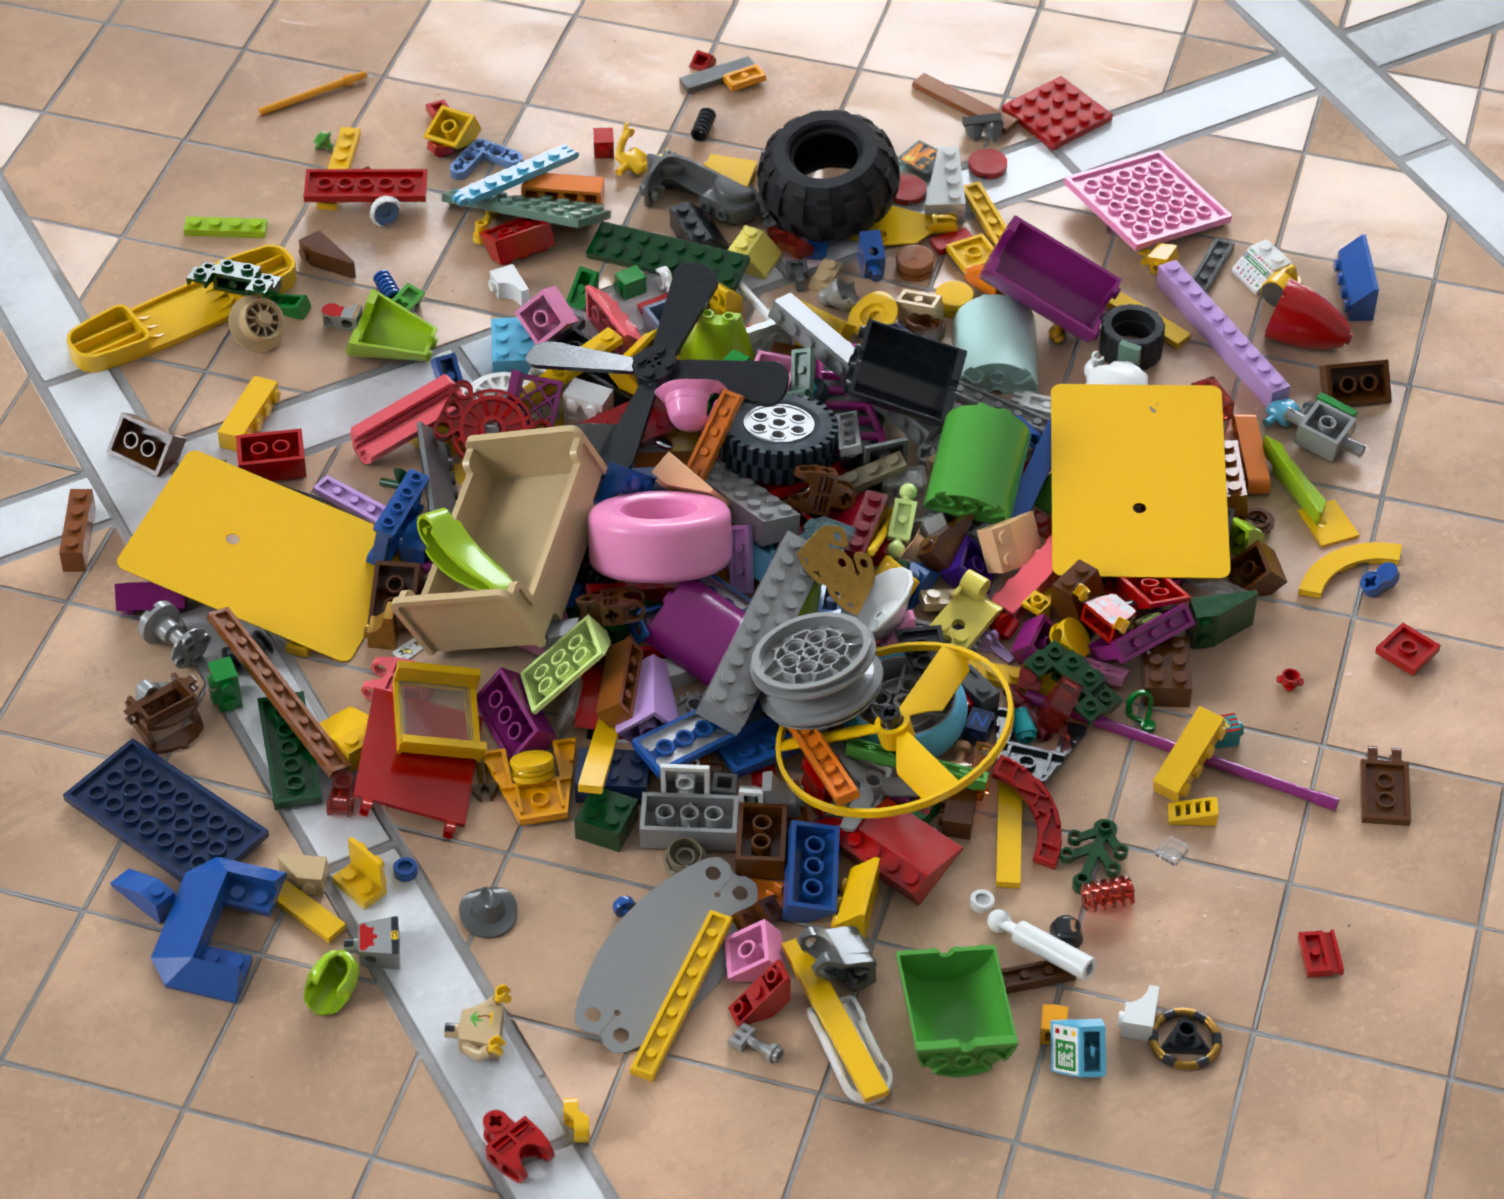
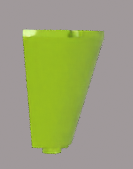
M371 289L357 328L353 330L349 339L345 355L350 357L424 361L429 363L433 351L430 349L435 350L439 339L435 337L438 328L378 291Z
M710 309L704 310L679 354L681 360H723L734 349L750 357L751 361L755 360V354L742 315L733 312L716 315L714 310Z

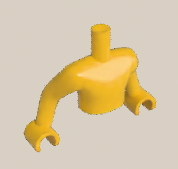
M628 122L624 123L623 133L615 153V160L621 164L615 170L618 176H621L627 170L637 175L647 172V154L637 147L624 151L628 138L633 137L635 133V127L628 128Z

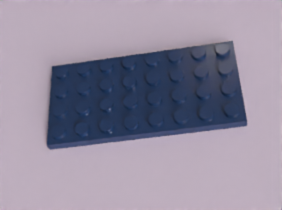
M133 738L63 794L64 801L180 882H182L186 872L215 857L240 862L269 837V831Z

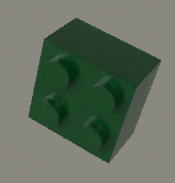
M603 789L602 794L589 793L574 819L575 838L620 852L638 819V799L607 789Z

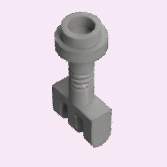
M742 1023L739 1030L733 1033L734 1037H730L727 1040L729 1046L740 1052L747 1046L766 1055L765 1059L770 1063H779L784 1055V1049L781 1048L780 1044L772 1043L768 1045L756 1039V1029L745 1023Z

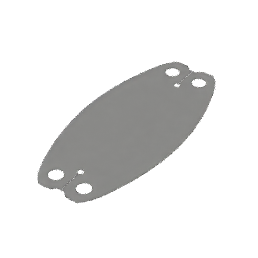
M712 857L688 866L650 891L619 921L597 953L578 997L575 1009L576 1025L587 1033H596L602 1038L603 1045L614 1053L627 1052L641 1046L709 911L713 910L731 917L736 912L757 902L758 898L756 883L746 876H738L733 873L730 865L722 858ZM709 867L718 868L721 872L720 878L718 880H710L706 876V869ZM738 886L744 887L748 891L747 898L744 900L736 899L733 895L734 888ZM719 892L720 897H715L714 893ZM734 922L727 936L739 931ZM724 942L689 1012L713 990L727 971ZM588 1008H597L601 1013V1018L596 1022L589 1021L585 1016ZM615 1010H619V1011H620V1015H619V1016H616V1015L614 1014V1011H615ZM618 1028L625 1029L629 1034L628 1040L623 1043L617 1042L613 1037L614 1030Z

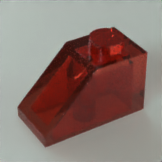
M1063 675L1037 709V723L1057 734L1069 718L1083 686Z

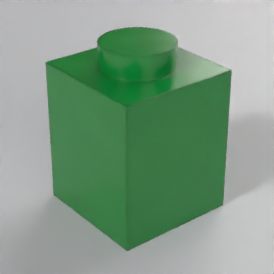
M637 265L614 273V290L625 301L647 292L646 276Z

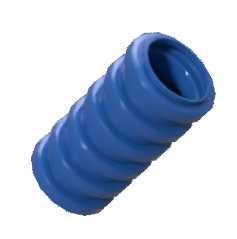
M380 270L374 275L373 281L380 293L392 300L400 289L388 270Z

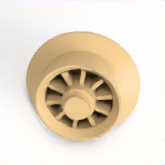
M247 295L240 298L232 306L229 313V328L234 339L243 348L257 353L267 352L276 347L283 337L284 316L280 307L275 302L260 295Z

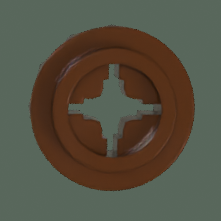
M1248 508L1247 516H1239V519L1249 522L1263 533L1269 534L1270 530L1274 528V517L1265 509ZM1257 519H1259L1258 525L1253 524L1255 521H1257Z

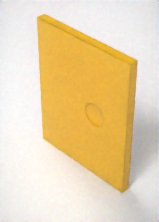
M1335 499L1326 502L1320 523L1317 525L1303 508L1297 510V513L1321 548L1354 539L1360 535Z

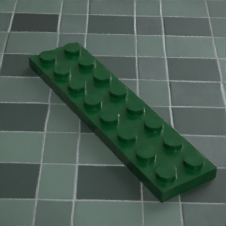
M605 221L601 222L586 251L587 258L628 268L637 265L641 271L657 275L660 274L655 269L666 266L670 270L672 277L678 265L686 262L699 263L711 268L716 273L719 283L735 292L751 261L749 255Z

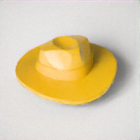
M875 291L869 293L852 308L848 323L856 326L854 330L856 335H858L861 325L865 326L868 319L885 324L895 323L898 316L897 303L887 292Z

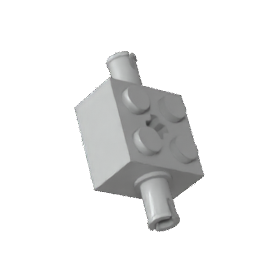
M1317 400L1306 415L1292 409L1290 406L1283 415L1284 420L1298 426L1293 443L1331 462L1340 450L1344 449L1361 458L1366 449L1365 444L1363 445L1350 438L1356 418L1320 400Z

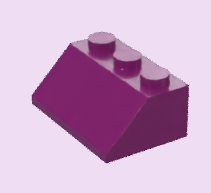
M150 581L115 584L116 611H122V615H136V610H148L151 612L155 608L153 604L159 601L171 602L179 610V613L182 612V608L188 607V597Z

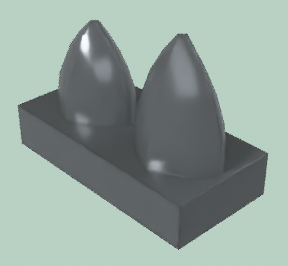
M999 112L962 117V124L966 129V133L974 142L979 139L983 127H985L988 137L996 143L1001 135L1002 125H1005L1003 114Z

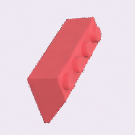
M591 285L585 286L587 319L598 333L609 327L623 338V344L614 351L624 355L642 337L637 327L631 324L627 314L621 311L617 301H613L608 293Z

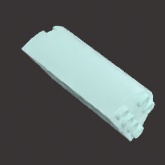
M985 294L965 303L957 311L953 320V346L967 350L960 380L989 393L993 390H1000L1003 395H1013L1014 392L1023 393L1024 391L1039 394L1036 319L1032 310L1007 295Z

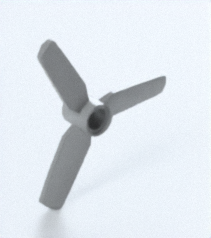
M840 741L828 743L833 753L839 755L840 763L849 774L860 782L858 789L860 798L853 800L848 808L869 809L872 803L879 798L880 794L887 797H919L901 778H884L878 771H867L858 760L844 754L846 747ZM844 816L840 829L845 832H854L863 818Z

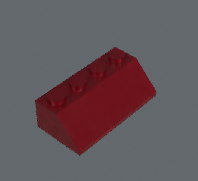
M870 490L861 492L856 495V503L853 507L846 510L841 509L834 526H840L844 529L848 545L843 548L829 544V547L831 549L843 550L852 559L855 572L859 573L855 564L854 554L856 552L866 553L883 525L887 515L889 497L887 494ZM834 532V538L837 541H841V535L838 532ZM839 558V565L841 567H845L846 562L842 558ZM861 559L860 564L863 568H865L867 561Z

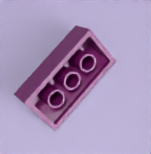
M500 667L477 693L478 711L500 749L505 748L509 764L510 759L518 753L531 750L546 751L552 744V741L557 738L542 710L536 715L532 713L520 673Z

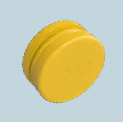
M960 281L942 283L935 292L936 295H942L944 316L948 318H954L957 311L965 303L974 299L972 288Z
M1068 617L1051 627L1049 633L1050 642L1056 640L1068 652L1073 650L1084 657L1089 654V635L1085 627L1077 619Z
M525 751L514 755L510 759L511 777L518 784H539L555 776L554 757L548 751Z

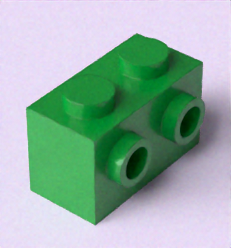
M228 656L208 662L210 676H207V682L210 690H212L209 692L212 704H217L220 713L243 707L238 674L231 657Z

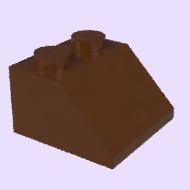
M1259 539L1230 561V574L1228 576L1235 593L1257 590L1258 597L1268 596L1287 583L1275 550Z

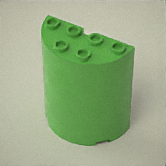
M985 403L952 409L945 417L922 508L956 517L973 514L975 516L973 521L979 523L986 522L991 525L1012 518L1031 440L1029 428L1023 421L1012 415L1009 410L990 407Z
M995 945L956 946L949 949L947 953H942L936 948L896 951V959L916 1055L923 1068L927 1066L932 1069L933 1074L940 1076L967 1077L992 1070L994 1063L1000 1060L1005 1062L1012 1056L1018 1046V1040Z

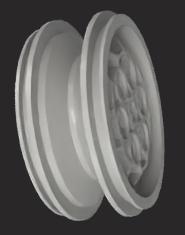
M838 612L806 614L778 625L759 641L753 651L750 663L752 680L761 690L758 700L763 711L777 724L796 730H819L851 720L874 702L883 682V667L876 655V642L872 632L857 618Z

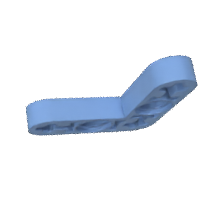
M476 139L450 165V174L455 180H463L483 160L508 169L523 162V155L518 151L488 140Z

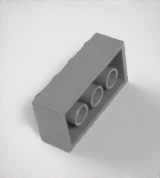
M643 792L639 827L640 848L667 849L674 840L687 837L697 841L704 850L736 851L739 795Z

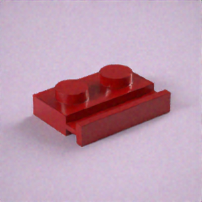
M1334 929L1330 930V932H1323V930L1298 932L1297 939L1307 978L1326 977L1339 973V976L1343 975L1344 966Z

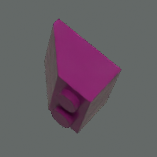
M1045 614L1024 622L1009 652L1020 665L1038 649L1043 650L1051 643L1049 633L1054 625L1053 622Z

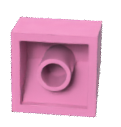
M763 919L727 936L724 940L728 980L755 982L777 959L781 960L785 967L784 953L781 949V943H783L782 932L766 919Z

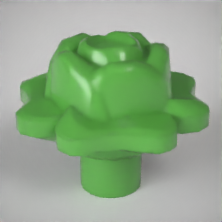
M321 131L318 133L313 141L316 144L315 150L326 148L330 151L334 147L330 142L332 132L325 133Z

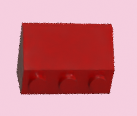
M524 217L479 232L480 238L491 259L500 265H508L512 263V260L528 258L532 253L545 252L549 250V247L555 246L550 222Z

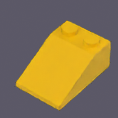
M352 706L319 723L352 765L350 773L358 769L368 720V714Z

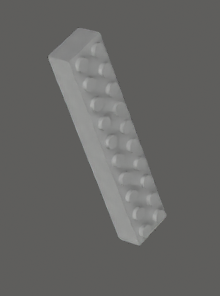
M789 530L778 545L695 712L736 736L746 723L761 692L753 682L750 673V663L755 647L769 631L798 616L814 583V580L803 568L797 552L805 545L807 540Z

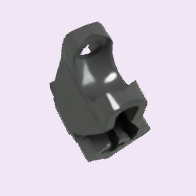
M856 926L831 929L809 927L805 928L798 935L796 940L801 950L809 953L816 959L811 968L818 978L832 982L837 980L845 981L843 984L848 990H861L876 982V960ZM816 938V942L809 941L808 939Z

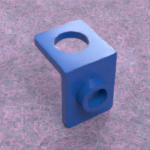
M657 605L651 608L645 606L646 613L643 619L653 616L659 611L661 606ZM637 609L634 616L639 615L642 609ZM643 619L627 624L637 644L642 643L650 636ZM636 624L641 627V636L637 633Z

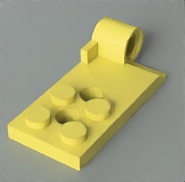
M969 569L963 575L959 586L952 593V600L929 626L941 625L944 640L950 641L952 645L970 650L1003 611V607L984 597L989 590L991 581ZM960 624L964 628L962 630H955L952 627Z

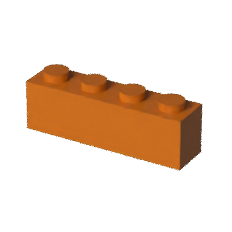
M544 173L522 183L521 195L531 198L549 195L554 200L563 198L569 199V201L603 204L605 181L604 177Z

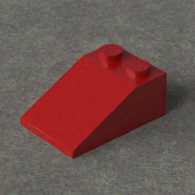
M1119 577L1118 596L1125 602L1134 600L1138 607L1137 611L1191 601V596L1170 578Z

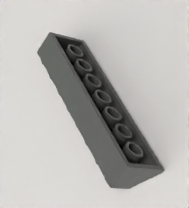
M417 422L422 473L430 477L425 487L428 512L446 508L452 514L456 504L455 500L458 498L457 487H452L456 486L455 473H450L454 471L452 458L448 459V457H451L450 444L436 440L431 427L422 422Z

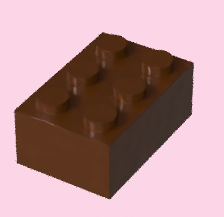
M1171 637L1140 654L1142 690H1148L1152 694L1154 699L1153 706L1190 707L1193 688L1188 637ZM1142 696L1143 706H1148V697Z
M739 802L735 858L736 875L748 878L784 879L787 804Z

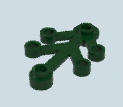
M1100 819L1094 823L1092 829L1083 832L1078 830L1068 832L1067 842L1071 846H1078L1082 841L1096 838L1094 843L1076 849L1064 847L1060 850L1059 859L1065 864L1072 863L1073 860L1088 855L1082 871L1077 873L1072 880V889L1077 894L1083 895L1091 891L1092 879L1090 876L1098 858L1105 867L1108 877L1117 878L1120 876V864L1113 862L1104 848L1105 842H1108L1114 851L1113 856L1116 860L1123 861L1128 857V847L1120 844L1115 836L1117 834V825L1113 821Z

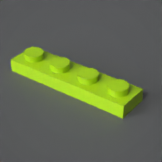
M187 216L183 230L184 236L266 238L268 219Z

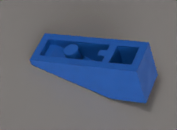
M128 868L110 882V885L158 924L167 919L176 897L175 891L158 878Z

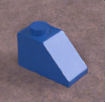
M455 352L430 360L435 379L445 374L455 383L463 380Z

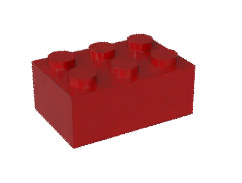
M302 428L236 435L238 468L269 481L307 477Z

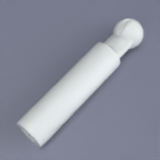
M994 910L988 915V927L995 933L1008 932L1012 934V942L1084 981L1088 980L1094 973L1097 965V960L1094 957L1026 921H1021L1018 924L1012 922L1010 914L1005 910Z

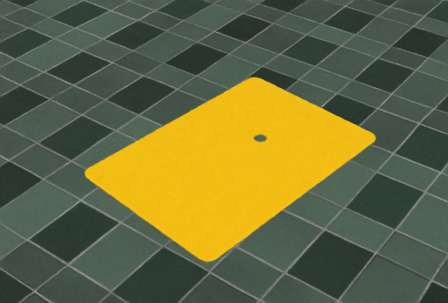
M1055 385L1051 389L1053 571L1057 575L1062 576L1080 559L1098 569L1100 577L1209 579L1227 577L1230 574V549L1221 390L1215 386ZM1149 406L1155 409L1156 413H1153ZM1138 503L1146 506V511L1137 513L1133 510V506Z
M194 450L184 456L117 558V565L124 571L218 610L229 607L240 620L337 661L346 662L353 658L364 638V628L368 622L375 565L366 562V558L374 545L376 532L373 531L374 524L203 452ZM232 534L239 537V542L237 544H230L226 541V537ZM398 550L397 554L395 555L392 561L405 562L400 560V553Z

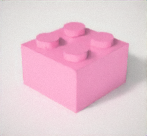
M556 286L543 289L514 312L535 345L555 340L579 321Z

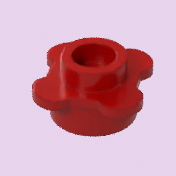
M1293 668L1283 670L1282 675L1276 677V681L1281 683L1285 690L1289 692L1293 691L1297 686L1304 685V679L1300 678V673Z

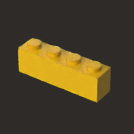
M253 376L217 431L220 448L237 452L236 435L252 434L261 430L266 417L270 416L273 406L280 400L281 392L278 389V381Z
M1201 706L1197 708L1153 779L1154 792L1175 802H1179L1183 797L1188 796L1192 788V781L1194 778H1199L1203 771L1205 760H1209L1215 751L1214 746L1218 740L1221 741L1226 734L1227 728H1225L1224 717Z

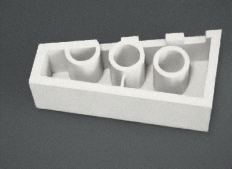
M938 147L925 204V214L956 213L957 221H964L966 202L959 147Z

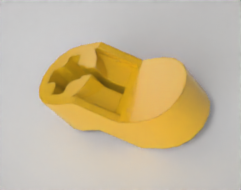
M564 1098V1124L574 1130V1143H589V1116L579 1110V1098Z

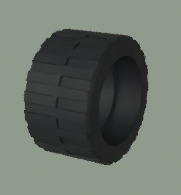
M1138 304L1119 305L1110 309L1102 319L1099 342L1100 355L1104 356V361L1109 364L1117 361L1119 343L1121 340L1141 346L1139 367L1141 370L1149 369L1157 364L1162 355L1165 334L1163 318L1156 311L1151 310V308ZM1123 336H1135L1141 339H1128Z

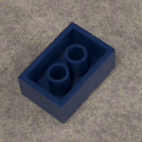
M579 747L575 776V802L584 803L589 794L578 792V783L589 748ZM615 749L604 789L638 799V805L641 806L642 793L649 792L651 769L635 750Z

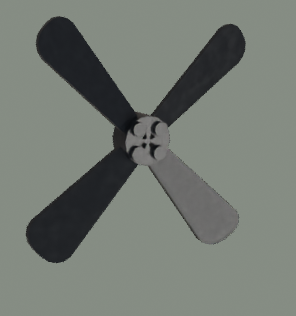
M686 262L677 266L674 270L653 346L643 349L633 357L554 341L539 343L533 346L527 353L526 361L528 365L537 369L635 375L638 388L600 455L607 467L611 461L632 469L657 397L654 391L662 384L671 380H718L729 391L742 395L744 397L743 402L763 407H773L784 399L789 385V375L782 363L776 361L679 360L676 358L718 288L719 281L717 275L711 268L694 262ZM602 473L601 479H604L605 473Z

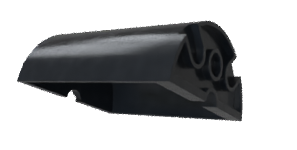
M868 319L866 325H861L858 333V338H860L859 344L856 343L848 361L849 369L848 372L846 371L843 379L844 387L842 392L845 393V397L943 428L945 417L954 406L956 390L962 375L967 350Z

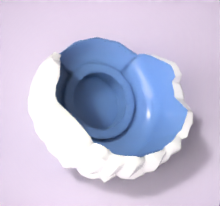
M383 196L376 199L370 209L371 221L380 227L395 221L399 211H401L399 201L392 196Z

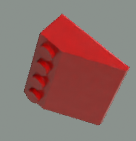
M886 798L875 808L897 806L898 804ZM912 813L883 818H863L854 832H847L839 842V847L843 854L858 865L874 857L880 858L879 879L917 905L922 903L963 850V847Z

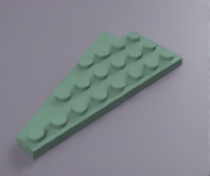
M453 188L450 189V192L443 193L442 202L457 204L452 201V197L460 189ZM501 192L476 204L465 205L467 207L575 228L611 218V210L604 209V204L569 201V199L563 198L554 200L549 195L531 198L522 195L509 196L506 192Z

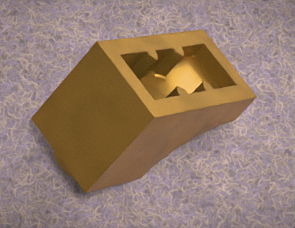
M387 602L386 609L382 614L377 616L371 615L369 625H365L364 638L368 640V648L396 650L400 629L398 617L391 609L392 602Z

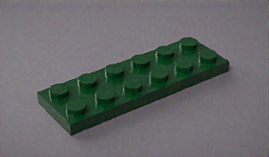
M304 691L295 692L306 706ZM267 697L257 698L275 810L322 803L316 760Z

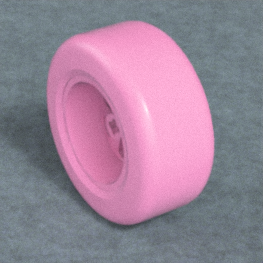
M687 491L629 493L598 503L588 514L590 564L595 571L611 579L649 584L691 581L721 571L728 565L732 557L730 509L723 501L706 494Z

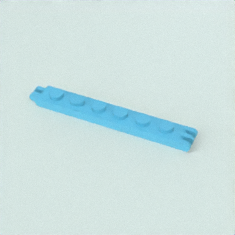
M563 144L458 190L453 195L452 201L461 207L467 204H476L572 162L579 157V153Z

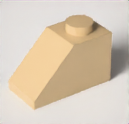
M278 853L279 870L287 873V881L307 895H324L329 874L327 857Z

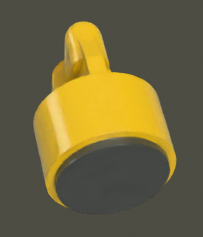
M1290 264L1281 271L1274 272L1262 284V296L1270 305L1277 306L1290 278L1302 284L1301 278L1297 276V268L1294 264Z

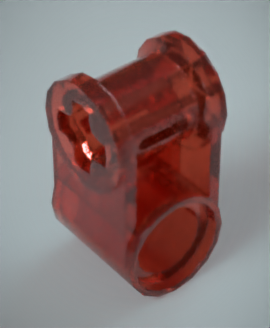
M341 771L334 775L327 799V816H332V814L347 815V817L353 816L355 781L354 776L350 772Z

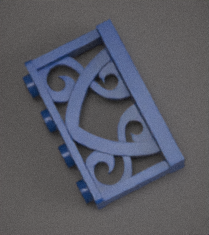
M409 469L373 527L376 536L374 545L367 555L366 562L375 565V560L392 561L398 552V541L401 537H404L408 524L413 522L416 515H421L424 505L420 504L422 492L429 482V476L414 469Z

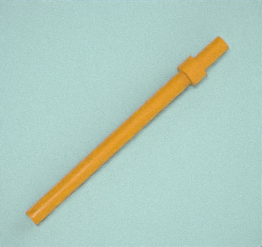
M364 70L353 75H344L342 79L258 108V112L262 116L343 86L349 87L354 85V82L367 78V73Z

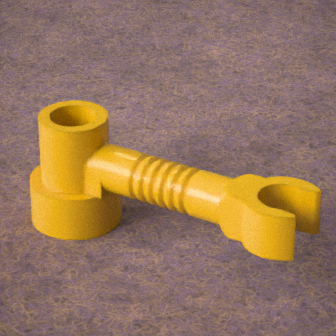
M486 210L483 220L475 221L474 243L484 244L479 232L487 230L491 220L499 216L498 212Z

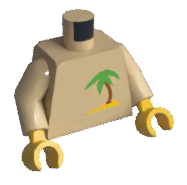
M501 984L495 989V995L485 1002L463 1009L461 1011L460 1023H445L444 1037L458 1038L459 1052L477 1062L487 1058L499 1060L503 1054L501 1046L506 1045V1042L502 1039L504 1012L501 1005L502 1002L504 1004L511 1002L512 997L508 994L511 992V989L505 984Z

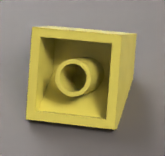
M746 225L728 249V251L749 255L751 261L744 274L764 280L782 257V251L764 231Z

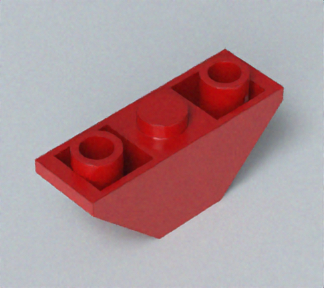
M777 959L728 1007L737 1027H740L742 1023L750 1025L774 1017L790 1001L791 978L782 961Z

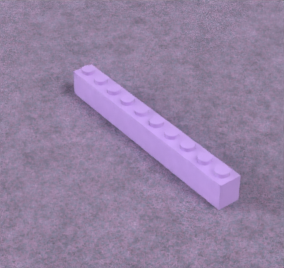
M1177 260L1159 265L1156 285L1261 403L1267 408L1274 401L1289 398L1291 386Z

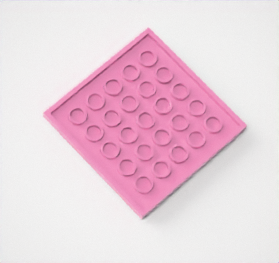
M1161 150L1064 178L1063 184L1134 251L1230 223L1233 217Z

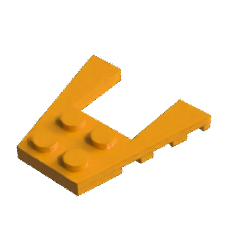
M575 737L552 741L559 776L539 784L524 785L512 783L505 748L484 752L482 760L495 782H497L501 793L520 826L568 819L576 749Z

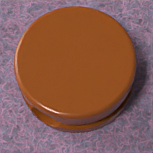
M908 245L897 252L896 273L902 279L920 282L932 275L934 255L928 248L921 245Z

